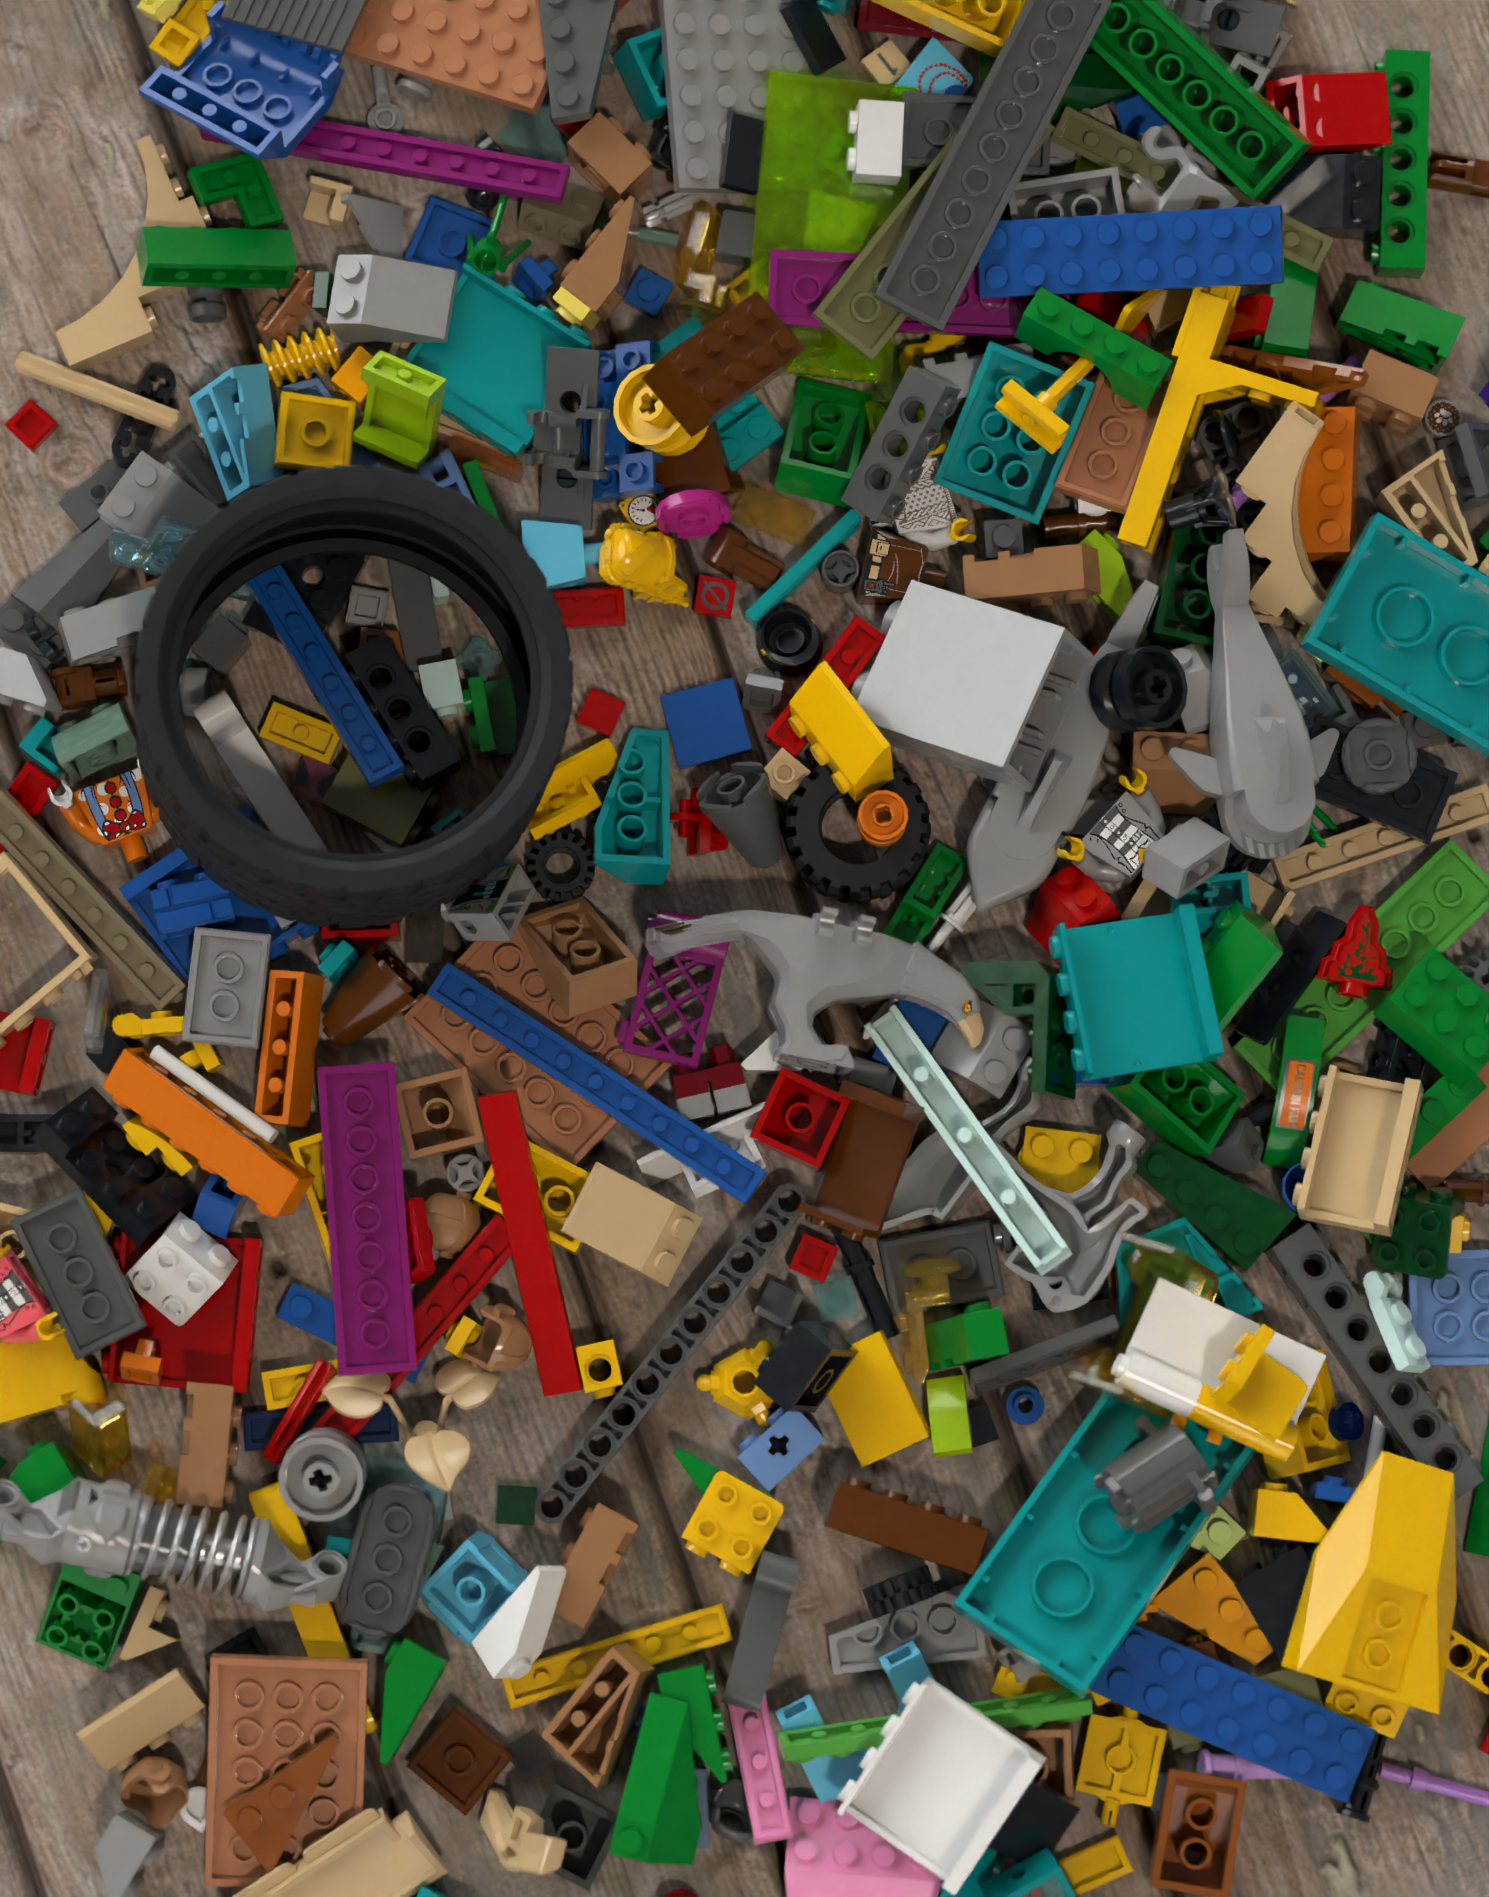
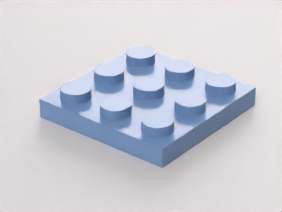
M1461 1250V1253H1449L1447 1275L1440 1280L1407 1274L1408 1308L1412 1315L1411 1323L1417 1336L1426 1347L1425 1355L1430 1366H1489V1250Z

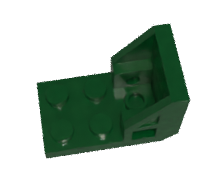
M1036 960L965 962L964 976L997 1008L1005 1015L1011 1017H1026L1028 1022L1033 1024L1029 1030V1042L1032 1046V1063L1029 1064L1027 1072L1031 1091L1059 1100H1075L1076 1070H1074L1071 1061V1049H1074L1075 1046L1072 1034H1067L1064 1026L1063 1013L1067 1011L1065 996L1060 997L1057 991L1056 974L1060 973L1059 969Z

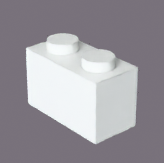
M859 99L855 111H849L848 133L854 134V148L848 147L846 170L852 171V182L885 185L898 184L902 170L904 102Z

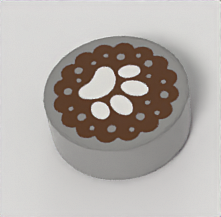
M1449 400L1433 402L1427 408L1423 417L1425 430L1429 435L1437 439H1444L1456 434L1454 427L1462 424L1460 408Z

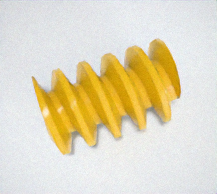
M320 327L316 328L315 340H312L305 331L301 332L300 344H297L293 337L289 335L287 336L286 348H283L276 339L272 340L271 352H268L262 343L258 344L262 362L267 363L269 380L271 379L278 388H282L283 376L285 375L293 384L297 383L299 371L309 380L312 378L313 367L316 368L321 376L326 375L328 363L336 372L341 368V359L331 328L329 336H326Z

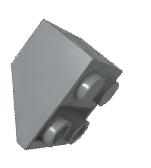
M127 1810L115 1814L95 1848L107 1897H136L145 1883V1879L140 1877L145 1867L149 1869L151 1865L154 1866L166 1845L161 1843L165 1835L164 1832L151 1829L147 1822Z

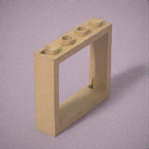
M4 851L0 854V883L11 874L78 954V957L0 1022V1049L6 1045L7 1042L4 1038L14 1029L20 1032L35 1020L33 1013L45 1004L48 1008L61 999L65 994L62 989L72 980L78 983L94 970L91 964L98 959L97 955L30 874L9 852Z

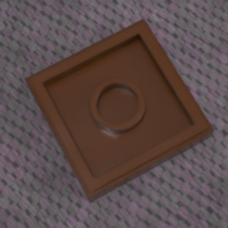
M456 1704L406 1766L466 1816L516 1754Z

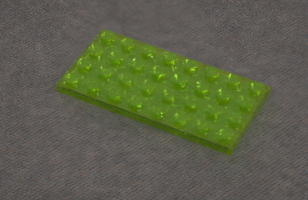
M769 71L747 297L757 291L768 303L770 249L861 253L908 193L910 169L901 170V178L897 185L852 182V171L846 170L848 147L854 148V134L848 133L849 111H855L859 99L901 102L903 91L918 92V88ZM789 328L805 347V350L782 374L890 385L895 333L872 363H870L827 329Z

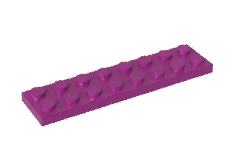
M770 249L768 305L788 328L827 329L815 320L812 314L860 253ZM978 261L941 333L928 328L910 317L905 319L895 333L1015 338L1014 336L1022 315L1033 297L981 299ZM1057 295L1069 302L1070 295Z
M395 1062L317 1067L339 1377L417 1371Z

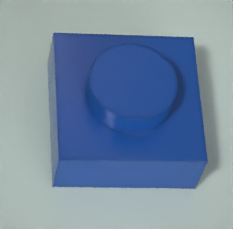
M641 267L624 296L623 302L656 320L674 290V284Z

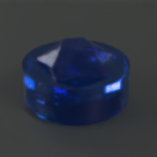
M1352 1402L1335 1404L1330 1409L1328 1415L1329 1430L1333 1437L1340 1442L1359 1439L1364 1430V1418L1359 1407Z

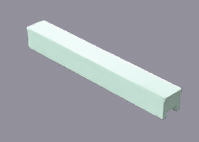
M894 1004L889 1008L890 1011L872 1024L870 1022L867 1023L864 1028L917 1103L924 1107L927 1117L1042 1277L1072 1256L1073 1253Z

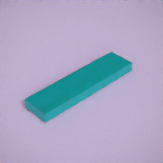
M851 508L745 612V621L753 629H757L772 612L822 565L827 555L837 551L860 528L861 517Z

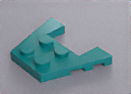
M1185 1217L1124 1242L1118 1248L1114 1261L1123 1354L1126 1352L1158 1278L1169 1281L1194 1294L1214 1287L1222 1306L1243 1317L1264 1309L1259 1299L1248 1291L1242 1284V1280L1234 1272H1231L1216 1255V1251Z

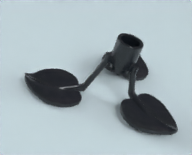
M1217 409L1211 412L1220 420L1222 437L1229 453L1227 466L1223 469L1220 463L1216 464L1212 477L1194 489L1185 491L1184 496L1164 502L1166 515L1173 531L1194 525L1196 530L1203 527H1222L1226 530L1242 528L1236 519L1235 505L1229 493L1226 477L1235 469L1238 473L1243 471L1241 447L1230 421L1221 410ZM1211 486L1207 499H1204L1202 494L1197 495ZM1215 503L1221 508L1228 520H1203L1204 517L1209 516L1207 506ZM1247 548L1251 583L1253 576L1251 552Z

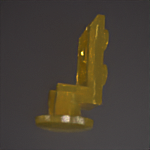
M699 200L697 210L693 213L690 220V233L686 246L680 253V267L674 283L692 298L678 299L676 308L688 318L696 317L701 323L710 324L727 312L723 308L728 301L731 288L717 285L719 278L715 275H710L716 255L721 214L707 201Z
M927 1258L914 1261L904 1267V1276L918 1277L919 1284L902 1287L905 1313H899L901 1336H908L910 1347L909 1351H903L906 1374L913 1373L916 1384L924 1383L929 1370L922 1307L951 1303L947 1274L961 1269L960 1262L954 1258Z

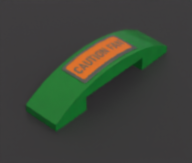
M1288 1014L1286 1017L1281 1047L1282 1056L1262 1164L1290 1168L1301 1162L1307 1143L1316 1095L1325 1019Z

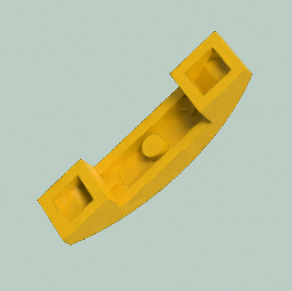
M188 0L174 19L171 17L168 19L149 45V49L177 68H180L210 34L206 14L219 0Z

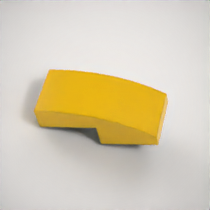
M140 1115L135 1116L122 1126L127 1132L126 1138L134 1149L142 1151L147 1156L159 1148L162 1152L161 1157L164 1163L172 1171H178L181 1176L198 1164L199 1159L189 1152H182L169 1143L170 1138L163 1132L155 1131L145 1126L140 1121Z

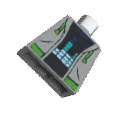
M519 863L494 869L476 886L472 883L469 890L446 905L441 904V915L444 921L453 922L462 937L468 941H510L537 890Z

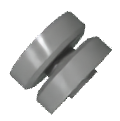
M333 1427L314 1428L301 1434L289 1446L278 1472L279 1491L286 1505L298 1516L314 1522L332 1521L347 1514L358 1502L367 1478V1458L360 1444L348 1433ZM322 1469L324 1475L330 1474V1476L322 1478L318 1475L317 1470Z

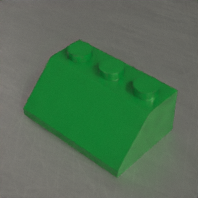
M1237 900L1234 901L1229 909L1225 908L1218 914L1212 931L1206 938H1201L1220 1033L1284 954L1273 924Z
M1210 1062L1111 1077L1105 1087L1107 1091L1166 1143L1189 1157L1211 1154L1246 1095Z

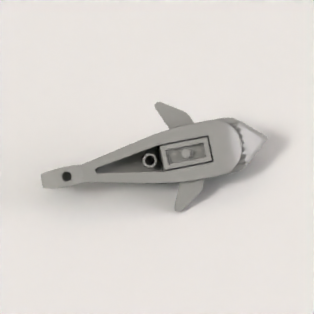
M1145 579L1130 597L1113 625L1107 641L1093 656L1033 792L1029 793L979 776L982 784L991 794L971 830L966 847V862L978 912H985L1038 889L1051 873L1059 857L1056 852L1057 848L1063 849L1068 841L1065 839V836L1085 837L1116 803V801L1087 799L1096 778L1110 732L1098 720L1091 706L1089 694L1090 677L1097 661L1107 653L1135 649L1139 645L1141 637L1150 623L1159 596L1157 595L1159 586Z

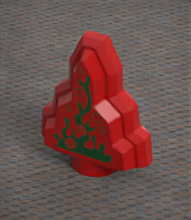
M1359 905L1347 921L1344 937L1333 942L1329 956L1321 958L1316 978L1338 984L1336 991L1338 995L1356 999H1367L1369 990L1392 991L1393 970L1386 966L1387 951L1378 942L1380 926L1374 907Z

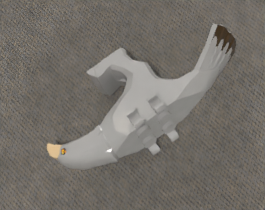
M823 906L820 913H813L812 918L793 914L739 909L703 916L701 919L665 924L648 928L644 931V945H646L649 955L658 960L711 944L730 941L746 944L761 959L773 976L774 987L767 1012L778 1033V1049L773 1055V1061L776 1063L841 1077L854 1069V1060L847 1046L842 1044H823L813 1029L814 1016L828 1006L836 1004L869 1002L888 998L916 1003L942 1015L953 1023L965 1037L971 1049H975L980 1044L984 1033V1026L980 1015L982 1009L980 1000L966 977L931 953L918 941L910 944L885 934L872 932L873 926L876 923V917L860 914L858 922L852 921L850 926L835 923L839 909Z

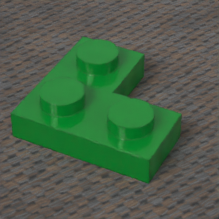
M244 154L191 167L187 172L200 207L234 199L246 229H264L280 225L285 219L262 160H258L249 154Z

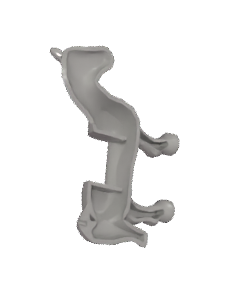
M1026 1055L1016 1071L1018 1084L1010 1102L1002 1110L979 1123L1073 1253L1072 1256L1042 1277L1019 1245H1017L1004 1263L1011 1271L1032 1282L1045 1306L1050 1311L1059 1313L1081 1307L1099 1293L1113 1267L1118 1248L1127 1230L1136 1222L1144 1219L1148 1214L1144 1204L1131 1197L1105 1219L1088 1230L1093 1219L1106 1216L1113 1210L1120 1186L1124 1180L1130 1178L1136 1172L1138 1165L1135 1155L1147 1140L1126 1123L1115 1119L1106 1133L1109 1148L1103 1165L1097 1175L1087 1185L1073 1193H1066L1043 1186L1017 1163L1003 1145L1007 1136L1024 1123L1036 1119L1043 1109L1041 1094L1032 1092L1031 1085L1028 1082L1027 1072L1029 1064L1032 1063V1058ZM840 1130L836 1133V1135L833 1138L830 1151L824 1165V1169L820 1175L817 1186V1196ZM938 1131L922 1141L906 1160L882 1230L925 1215H933L941 1220H948L962 1208L976 1190L977 1185ZM809 1215L807 1217L806 1223L808 1225H815L809 1222V1219L811 1217V1215ZM1062 1283V1285L1058 1289H1052L1050 1287L1052 1285Z

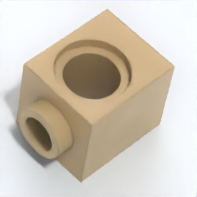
M783 748L777 752L764 768L769 776L773 797L785 807L790 803L792 796L797 792L798 786L805 776L809 777L811 775L809 769Z

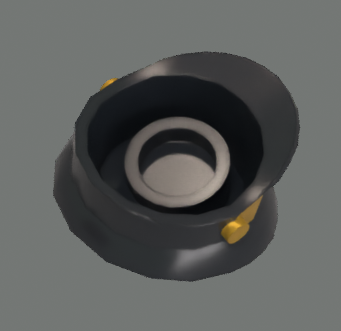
M783 608L772 612L761 623L756 635V648L760 659L768 669L774 673L775 671L780 672L781 676L796 677L809 672L818 663L823 651V639L812 617L809 618L805 613L796 609Z

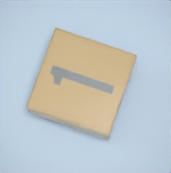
M891 39L861 60L862 67L883 93L894 86L911 65Z

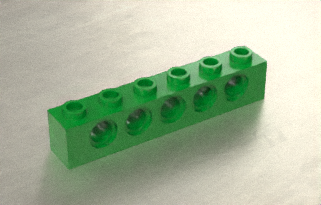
M1386 49L1381 62H1375L1374 72L1386 73L1390 122H1403L1408 127L1409 132L1398 134L1391 127L1393 145L1372 149V156L1381 157L1379 231L1376 232V242H1371L1369 264L1375 265V277L1420 279L1425 270L1430 51ZM1403 86L1409 91L1410 96L1407 98L1397 97L1393 93L1392 87ZM1395 157L1402 158L1406 161L1408 169H1395L1391 165L1390 159ZM1401 194L1405 197L1407 205L1403 207L1395 206L1391 203L1389 195ZM1390 230H1399L1404 233L1406 241L1396 243L1390 239L1388 232Z

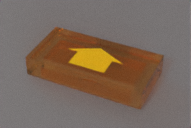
M460 436L452 437L448 449H450L454 458L466 463L477 459L481 469L520 484L524 474L521 461Z

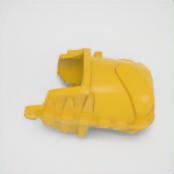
M628 523L610 524L604 533L605 540L599 551V576L610 585H620V587L632 589L633 600L635 601L643 599L647 600L648 603L655 601L663 604L671 603L682 607H689V598L684 596L687 591V584L674 575L676 567L675 549H677L675 539L662 532L642 533L635 531V527Z

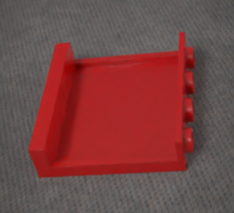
M123 1231L122 1236L115 1237L113 1254L116 1259H119V1266L124 1276L159 1239L163 1232H155L139 1248ZM210 1236L218 1244L225 1246L230 1254L239 1261L225 1282L182 1326L175 1325L130 1287L148 1327L111 1344L110 1351H104L102 1374H108L107 1382L157 1386L126 1380L121 1377L120 1363L123 1351L135 1353L139 1338L155 1341V1357L162 1359L163 1374L160 1386L157 1387L186 1389L187 1382L230 1385L234 1386L235 1393L250 1394L264 1241L256 1238L240 1239L226 1237V1239Z

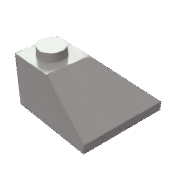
M1192 643L1170 651L1179 660L1186 676L1188 688L1186 706L1178 719L1186 735L1198 733L1210 727L1213 651Z

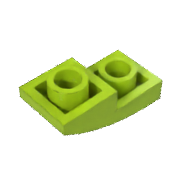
M958 1375L926 1380L930 1428L935 1458L973 1453L965 1376Z

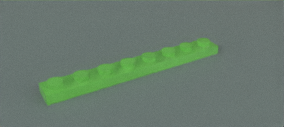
M1068 1688L967 1703L1003 1729L1015 1726L1035 1728L1043 1725L1044 1722L1054 1720L1074 1722L1081 1719L1082 1716L1093 1714L1092 1700L1088 1693L1082 1699ZM892 1715L778 1732L779 1749L785 1762L791 1761L797 1764L808 1763L815 1757L828 1755L835 1758L847 1757L853 1751L869 1750L872 1746L878 1750L885 1740V1737L880 1732Z

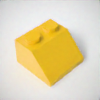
M1265 1482L1260 1483V1489L1250 1490L1246 1525L1247 1533L1245 1536L1320 1544L1328 1532L1298 1493L1287 1492V1484Z

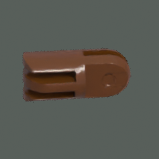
M1436 151L1431 152L1427 172V188L1489 199V161Z

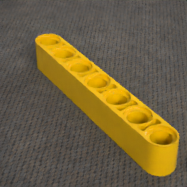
M279 1481L248 1493L255 1516L258 1520L260 1517L270 1519L280 1539L299 1561L315 1556L301 1517L286 1505L279 1491ZM332 1601L314 1604V1607L299 1604L289 1605L308 1657L354 1659L351 1650L348 1649L349 1645ZM368 1697L366 1735L379 1730Z

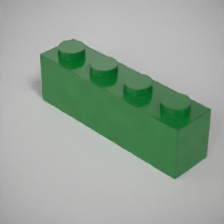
M198 226L189 228L142 227L136 249L142 286L290 289L296 269L291 230H276L273 228L239 229L236 227L201 228Z

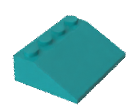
M989 341L933 483L1038 525L1095 383L1084 378L1081 379L1057 403L1058 407L1053 413L1066 422L1070 428L1062 446L1052 455L994 407L1004 395L1001 393L1002 387L1011 379L1032 396L1036 397L1040 392H1046L1066 371Z

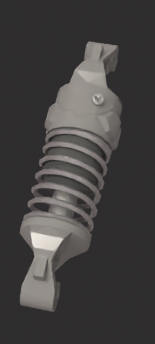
M76 1478L63 1489L39 1501L30 1503L20 1493V1489L15 1483L6 1479H0V1540L22 1546L30 1556L43 1565L58 1562L84 1568L85 1573L99 1578H109L113 1574L118 1576L124 1574L126 1577L133 1570L138 1572L141 1580L148 1577L149 1574L156 1575L160 1584L165 1582L169 1575H175V1582L178 1588L184 1586L189 1576L194 1573L193 1584L197 1592L205 1588L213 1568L212 1590L215 1596L224 1591L232 1572L230 1592L233 1599L236 1601L241 1599V1602L253 1604L262 1612L281 1609L291 1604L314 1607V1604L335 1600L339 1596L348 1568L345 1557L333 1550L320 1551L314 1557L299 1561L280 1539L270 1519L260 1517L259 1520L257 1517L253 1518L250 1521L245 1538L248 1518L245 1514L239 1518L234 1539L226 1538L229 1513L225 1510L221 1513L215 1536L207 1534L211 1514L208 1506L202 1510L201 1516L192 1515V1505L190 1502L185 1504L183 1509L174 1507V1502L171 1498L166 1500L165 1504L155 1503L153 1494L149 1496L146 1493L141 1494V1491L133 1490L131 1484L124 1481L107 1480L104 1483Z

